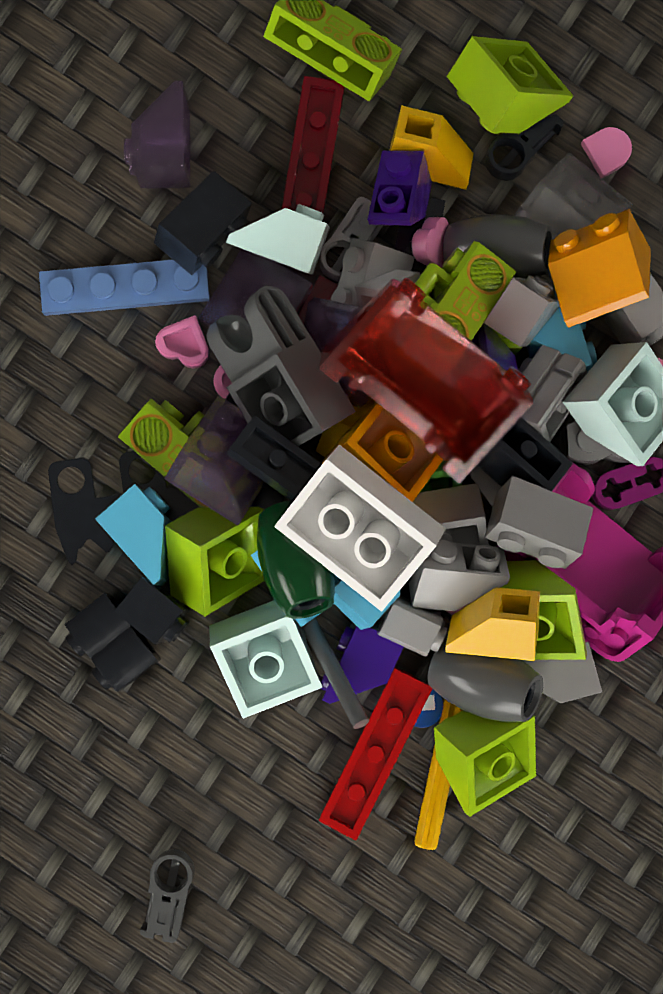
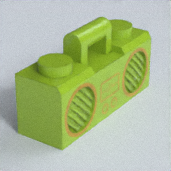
M279 0L273 8L263 36L369 102L389 79L402 51V48L392 43L387 37L371 30V26L337 5L333 7L324 0Z
M476 241L471 243L464 251L457 247L445 261L442 268L434 263H429L407 294V300L417 309L402 324L400 330L405 335L396 349L438 380L457 364L516 271L484 245ZM436 285L441 289V292L434 300L428 295Z
M150 399L119 434L118 438L199 507H231L250 483L243 477L248 469L230 456H227L224 460L219 456L228 442L206 428L210 419L200 411L184 427L180 423L184 415L166 400L159 405L153 399ZM195 430L213 444L208 452L189 438Z

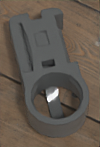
M166 850L153 863L150 870V885L148 893H151L145 919V922L148 924L143 923L140 929V934L143 937L153 939L155 935L163 936L162 941L174 943L178 939L190 884L195 875V866L192 859L181 850ZM172 859L167 884H164L159 879L157 869L164 860ZM181 862L187 870V879L184 884L175 886Z

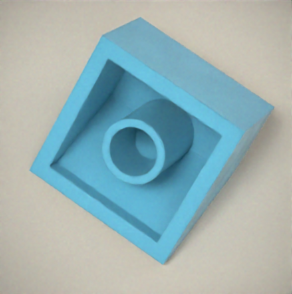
M134 484L96 518V521L153 585L163 586L168 581L169 572L165 525L172 522L165 513L171 508L150 486L143 490Z

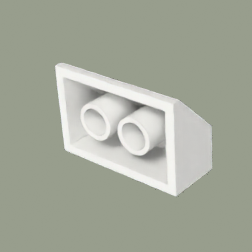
M338 445L324 461L274 526L381 612L437 546L446 528L341 445Z

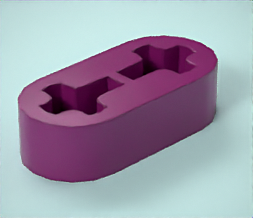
M651 457L643 466L629 464L599 476L594 482L595 491L592 495L594 501L603 509L614 510L662 493L663 460ZM647 465L650 466L652 471L659 470L662 478L656 480L657 488H653L651 483L637 486L634 478L646 474ZM608 479L611 480L613 485L627 481L629 489L617 494L618 502H614L611 497L604 498L602 495V490L607 487L606 480Z

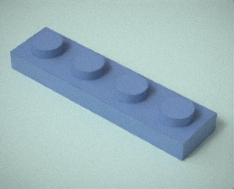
M174 260L39 272L42 313L45 316L210 301L208 270L204 265L193 275L189 274Z

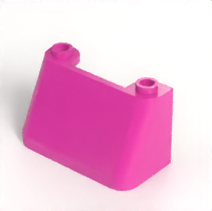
M573 463L552 492L593 507L582 555L566 569L547 568L576 589L585 642H589L590 647L604 658L621 662L652 641L663 626V547L658 548L652 553L588 501L595 491V485L590 474ZM504 550L506 561H538V558L522 552Z

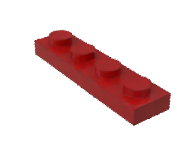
M397 667L394 668L369 718V722L366 724L318 820L319 822L355 841L357 840L432 691L429 683Z

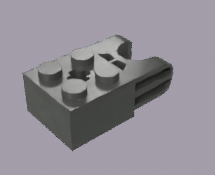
M265 286L248 298L244 307L247 321L241 316L226 315L210 325L207 332V341L232 383L226 388L247 423L255 415L292 443L300 446L356 412L289 299L279 288Z

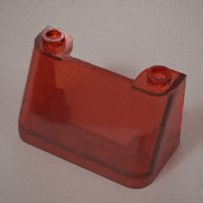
M393 278L322 350L319 369L336 383L342 376H349L348 386L356 391L359 387L425 442V449L431 454L435 451L443 460L447 461L442 466V470L460 484L533 405V398L527 390L531 386V382L513 366L505 370L424 302L426 294L413 281L404 278L402 282H399Z

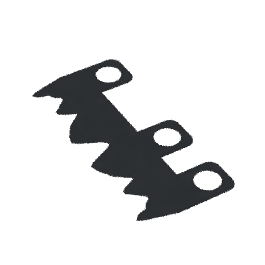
M135 451L125 452L121 455L119 465L123 494L134 484L143 490L150 486L171 508L165 513L171 521L196 508H201L177 487L166 488L165 477L157 470L154 478L149 483L138 484L134 482L129 475V466L133 460L141 456ZM84 458L52 463L48 469L55 530L68 562L71 565L76 562L78 549L82 548L88 539L95 542L105 552H110L114 540L96 521V518L123 494L95 498L91 464ZM67 467L78 468L85 478L83 488L74 494L63 492L58 485V476ZM248 470L243 477L249 481L250 485L231 507H260L265 510L274 504L283 502L284 495Z

